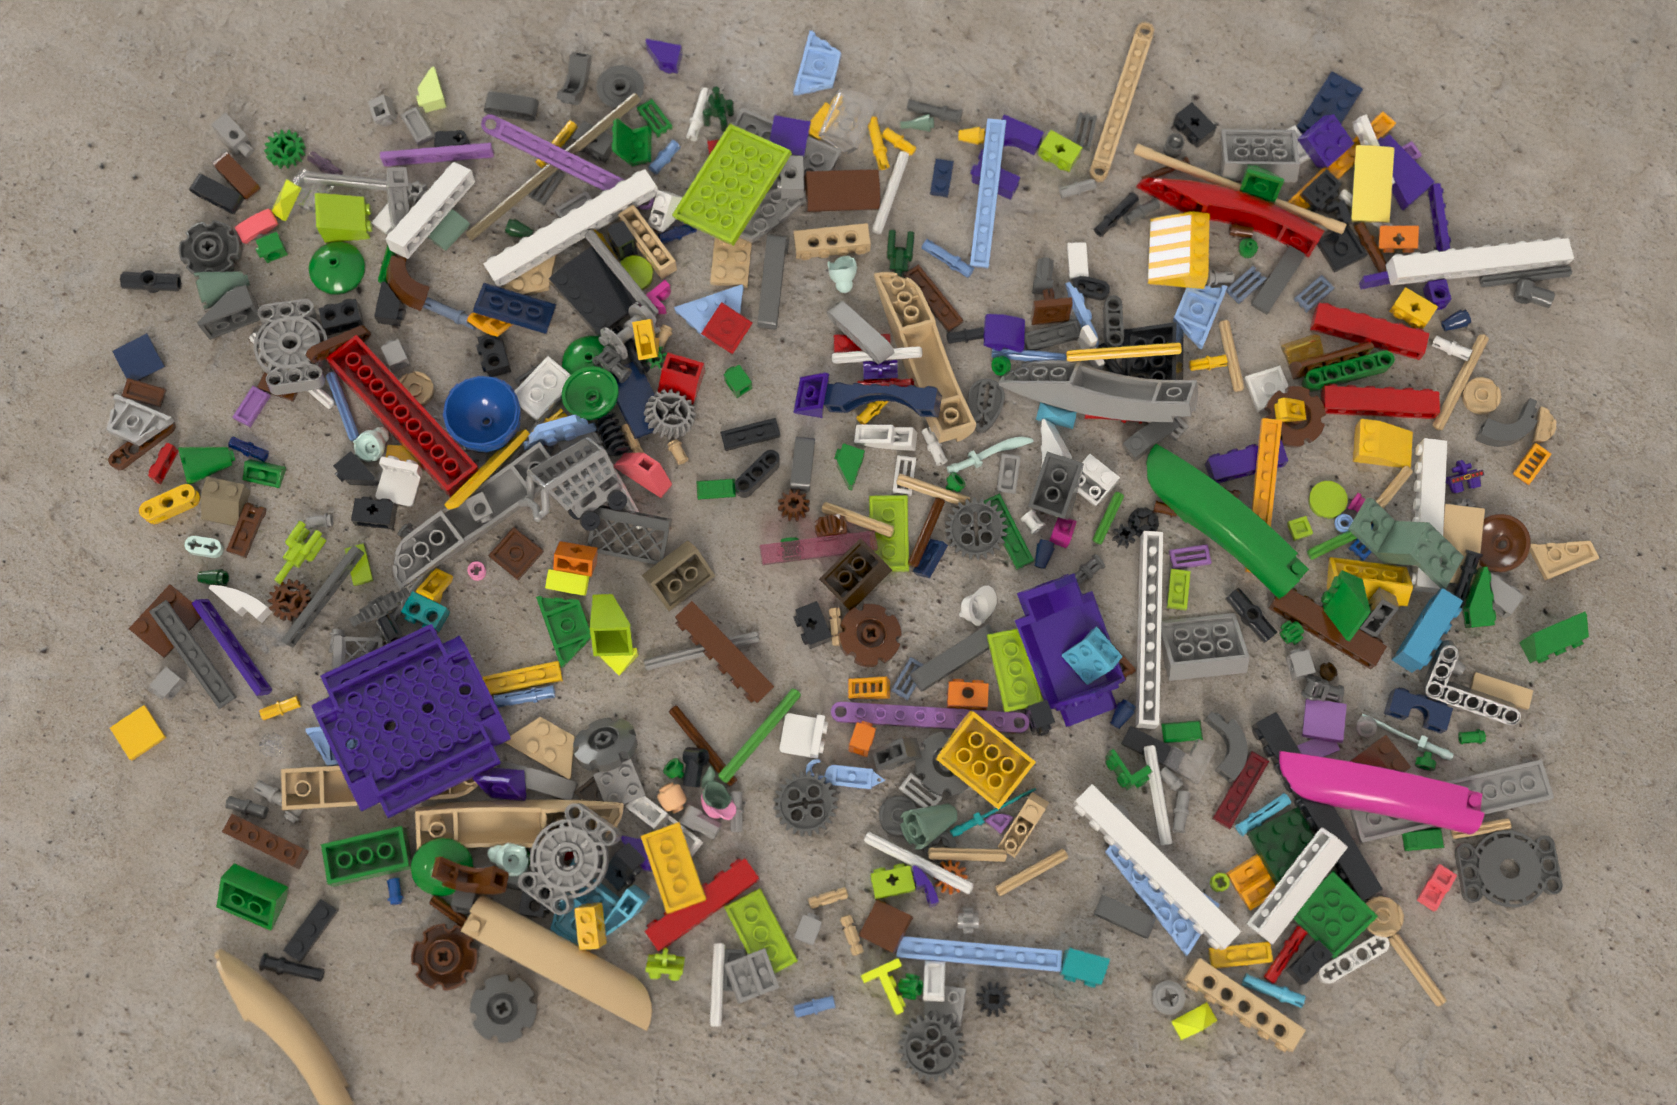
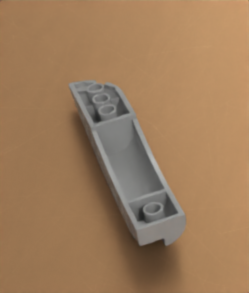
M1032 361L1021 364V367L1015 371L1011 369L999 381V386L1048 405L1078 413L1120 420L1173 422L1175 416H1191L1192 412L1196 411L1198 402L1197 380L1136 378L1096 369L1082 364L1081 361Z
M540 442L482 483L468 497L470 498L480 492L486 493L496 513L492 516V520L484 524L475 522L464 501L457 508L451 510L444 508L400 542L395 552L393 565L394 577L400 589L428 573L522 508L518 505V501L528 496L526 484L527 471L552 457ZM552 466L546 469L551 477L557 474ZM543 472L536 475L543 482L548 479ZM534 482L535 497L541 494L542 488ZM480 504L477 506V513L483 514L486 506Z

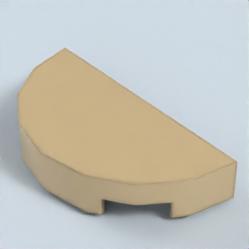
M1542 406L1538 410V421L1535 425L1532 443L1547 441L1554 435L1556 430V419L1553 418L1547 408Z

